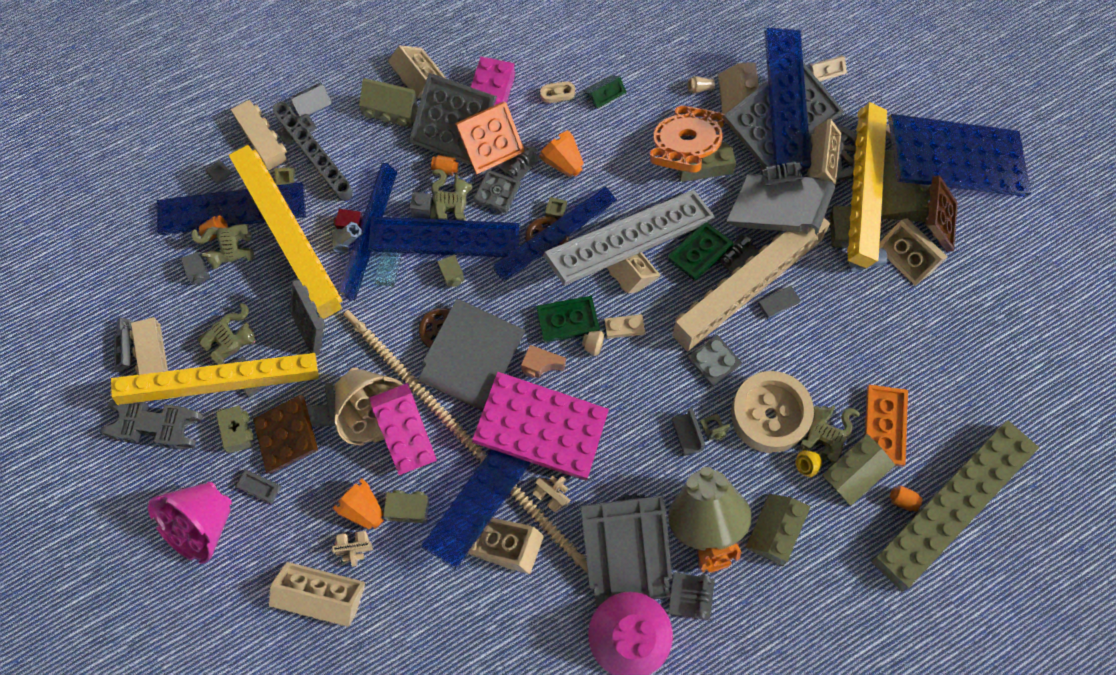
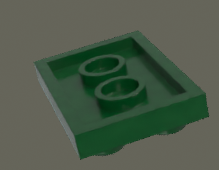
M705 222L670 253L667 258L674 266L696 281L733 247V241Z
M592 295L536 306L544 343L584 336L585 334L588 335L591 331H600Z

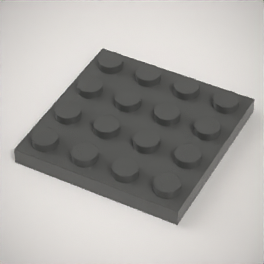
M428 73L409 143L456 158V160L471 165L455 123L494 106L497 96Z

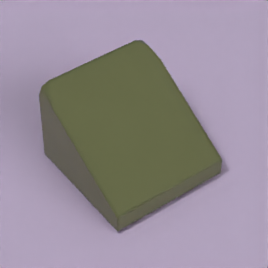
M275 168L276 186H294L295 168Z

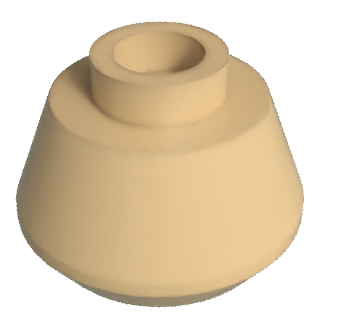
M591 331L588 335L585 334L582 345L585 346L584 350L593 356L599 355L604 341V333L602 331Z

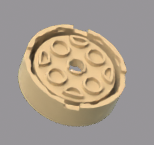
M778 371L757 373L740 386L731 407L733 427L740 439L757 451L765 453L787 451L803 439L812 424L814 407L811 396L801 382L786 373ZM767 410H774L776 417L770 419L766 416L765 412Z

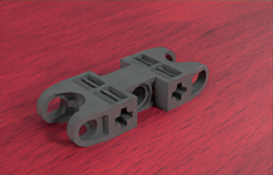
M110 400L108 403V408L119 412V418L115 423L101 427L100 433L121 442L139 444L141 435L155 436L154 442L159 447L171 449H192L196 445L195 440L186 438L184 435V430L188 425L201 422L203 419V415L194 410L165 404L161 414L148 412L149 406L145 402L117 405L114 400Z

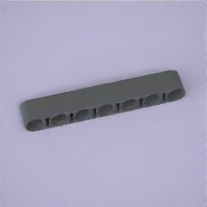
M283 101L275 103L273 112L276 118L337 197L343 201L351 199L353 190L348 180L292 109ZM342 188H347L345 191L340 192Z

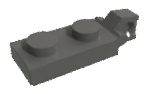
M119 318L116 320L117 333L114 335V370L118 372H123L132 363V355H130L132 344L130 329H132L131 319Z

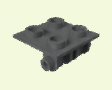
M522 143L524 153L496 166L513 179L520 181L541 159L536 154L537 149L534 146L527 147Z
M796 159L783 161L777 167L769 166L764 169L762 165L760 166L765 186L802 179L800 163H797Z
M741 235L733 243V247L718 261L732 273L737 267L742 268L747 259L752 255L754 257L758 255L759 249L752 244L751 241L753 239L750 235Z
M674 572L668 614L710 621L715 579L710 578L708 575L695 576Z

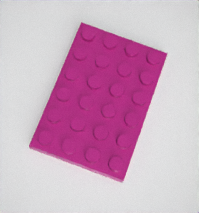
M497 372L472 443L587 481L609 409Z

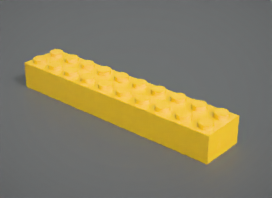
M248 144L229 154L231 161L295 274L300 279L302 285L307 287L308 297L311 301H314L320 317L325 319L342 310L343 308L340 303L343 301L256 149L252 151Z

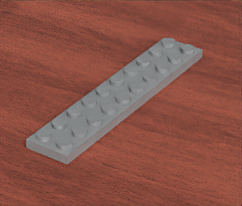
M692 190L545 251L543 256L565 286L696 229L705 222L710 223L714 220L715 216L696 191Z

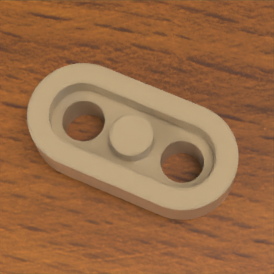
M567 81L547 84L541 88L540 96L546 103L570 100L575 95V86Z

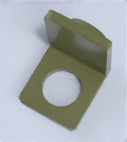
M718 414L706 417L700 421L709 441L724 438L730 428L729 424L723 426ZM715 421L718 423V428L711 431L708 429L707 423Z

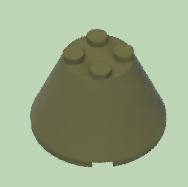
M706 466L688 478L670 506L668 519L672 533L685 545L699 550L716 547L720 550L736 544L746 535L751 525V510L745 498L724 474Z

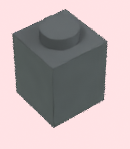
M413 192L410 205L412 218L431 220L430 210L433 204L431 194Z
M200 252L181 258L186 276L192 285L201 284L205 280L210 279L205 259Z

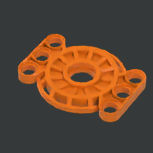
M689 106L676 107L675 116L663 120L655 128L654 144L656 148L650 151L651 163L691 173L700 171L702 167L701 158L714 153L722 143L723 135L721 128H723L725 122L722 119L724 115L720 112ZM685 135H691L696 138L692 140H684L680 137Z

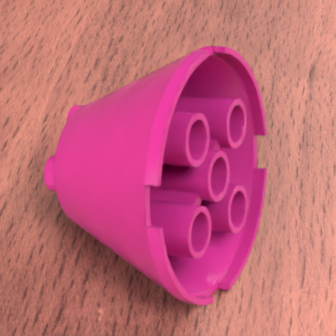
M208 481L206 484L155 496L148 502L147 509L150 519L155 518L158 524L156 530L175 551L190 561L195 558L199 560V564H204L213 556L229 517V506L232 502L228 496L222 495L216 486Z
M623 592L611 596L596 609L589 624L588 639L594 658L610 674L650 675L658 670L666 661L672 647L673 632L670 619L658 602L641 593Z

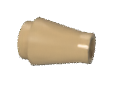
M697 76L688 79V91L693 92V94L713 90L715 87L714 79Z

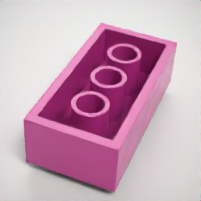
M480 56L471 87L497 96L494 105L503 101L507 103L515 77L514 63Z
M408 383L369 397L372 409L399 475L437 461Z

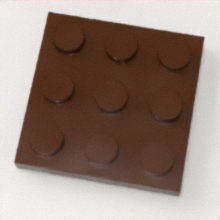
M932 176V184L929 185L930 200L927 204L929 217L926 218V225L946 252L954 251L958 202L941 176Z
M298 395L253 418L266 473L272 474L318 451L304 396Z

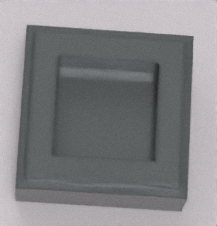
M220 160L205 170L217 185L232 175L231 171Z

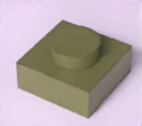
M549 197L545 216L563 220L567 201Z

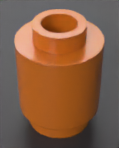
M441 155L433 156L431 162L432 171L440 169L449 176L457 173L459 163L456 162V158Z
M214 216L199 226V235L202 237L204 232L211 227H228L227 222L221 216ZM212 235L209 241L215 239L217 235Z
M901 485L897 488L894 487L889 496L892 499V504L910 512L918 511L923 499L917 492Z

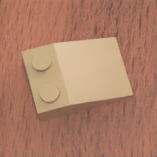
M482 516L468 554L514 571L530 574L544 535L534 526Z

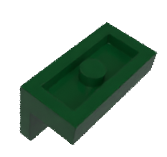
M610 75L583 91L585 95L591 97L596 109L627 93L621 77Z

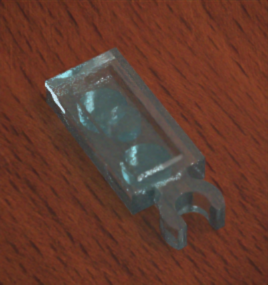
M388 240L386 244L387 251L382 250L375 284L394 287L401 261V243L398 242L397 246L391 247V241Z

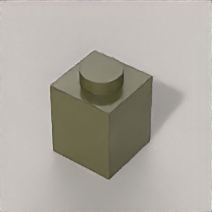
M455 255L437 261L447 288L451 286L456 287L465 281L462 269Z

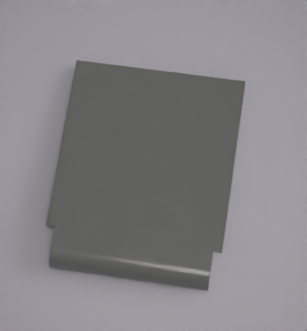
M748 174L729 214L727 223L738 228L801 232L803 230L806 234H808L809 227H812L817 235L834 193L835 185L830 181L819 180V178L802 177V179L794 182L787 181L777 185L765 186L762 175Z
M456 299L423 361L425 367L418 381L482 411L497 372L505 374L526 330L460 299Z
M657 496L580 506L590 589L594 588L596 607H599L611 596L623 592L641 593L654 600L670 598L668 579H672L664 497Z

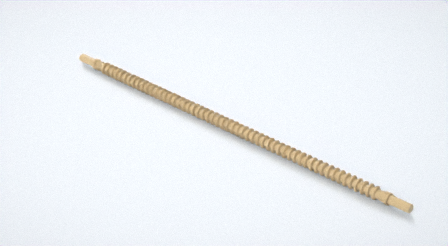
M347 310L344 316L355 327L354 330L362 334V338L366 339L367 343L369 342V346H373L372 349L376 350L377 354H380V358H383L385 362L387 361V365H391L390 368L394 369L395 373H398V377L402 376L401 380H405V384L408 383L409 388H413L412 391L417 392L416 396H420V400H424V404H428L427 408H431V412L435 411V416H439L438 419H442L443 424L446 423V428L450 427V432L453 431V435H457L458 440L461 439V444L465 443V448H469V452H473L472 455H476V459L481 460L480 464H484V468H488V472H492V476H496V480H500L499 484H503V488H507V492L512 493L511 497L515 496V501H519V505H523V509L528 510L527 514L531 513V518H535V522H539V526L544 527L543 531L547 530V535H551V539H555V543L560 544L559 548L563 547V552H568L567 556H571L577 566L580 565L588 574L586 557L577 551V547H573V543H569V539L564 538L565 534H560L561 530H557V526H553V522L548 521L549 517H544L545 513H540L541 509H537V505L532 504L533 500H528L529 496H524L525 492H521V488H517V484L512 483L513 479L509 480V475H505V471H501V467H497L498 464L493 463L494 459H489L490 455H486V451H482L481 446L478 447V444L472 443L473 438L470 439L471 435H467V431H463V427H459L458 422L455 423V418L451 419L452 415H448V411H444V407H440L441 404L436 403L437 399H433V395H429V391H425L426 388L422 387V383H418V379H414L415 376H411V372H407V368H403L404 364H400V360H396L397 357L393 356L392 352L389 353L388 348L385 349L386 345H382V341H378L379 338L375 337L374 333L371 334L372 331L367 330L365 324L360 322L350 310Z

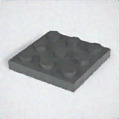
M300 279L292 281L289 312L310 353H315L318 356L320 355L322 338L324 337V320L317 315V307L314 301H310L307 287L302 285Z

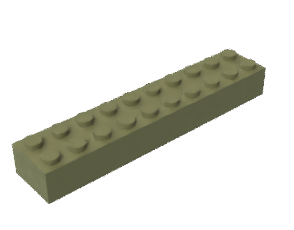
M1009 420L1004 422L880 551L871 563L902 592L910 588L1040 447Z

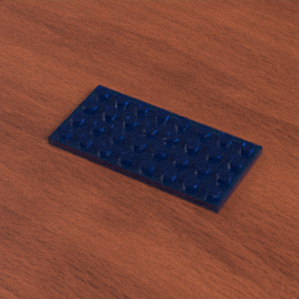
M891 114L888 117L897 182L930 185L932 184V176L940 175L948 188L1028 197L1032 194L1020 131Z

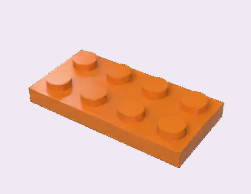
M869 384L866 397L865 435L868 434L885 451L895 466L904 467L906 465L908 390Z

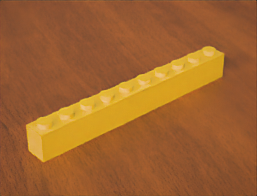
M871 102L860 108L857 114V140L855 142L853 194L848 234L849 246L847 249L848 261L864 268H868L876 263L879 257L887 110Z
M315 353L116 377L111 378V393L116 404L121 405L319 379L317 359Z

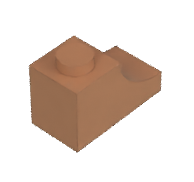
M530 345L521 364V369L528 377L540 378L541 374L550 370L564 371L566 358Z

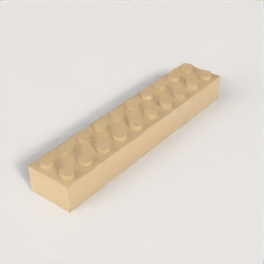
M824 218L817 235L812 227H809L808 234L801 230V232L786 231L783 234L779 233L776 235L769 246L767 244L759 250L758 255L755 257L752 255L748 258L742 268L737 267L732 272L730 278L721 280L714 291L712 289L704 295L702 301L693 303L686 314L681 313L675 319L676 323L673 327L672 336L687 352L690 351L821 242L830 223Z

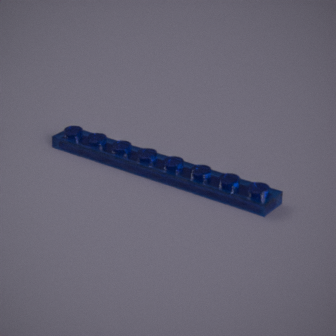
M387 162L381 163L360 225L361 235L355 240L338 293L349 301L356 300L398 173Z
M605 186L499 261L492 269L503 282H506L541 257L545 251L555 247L615 204L617 199Z

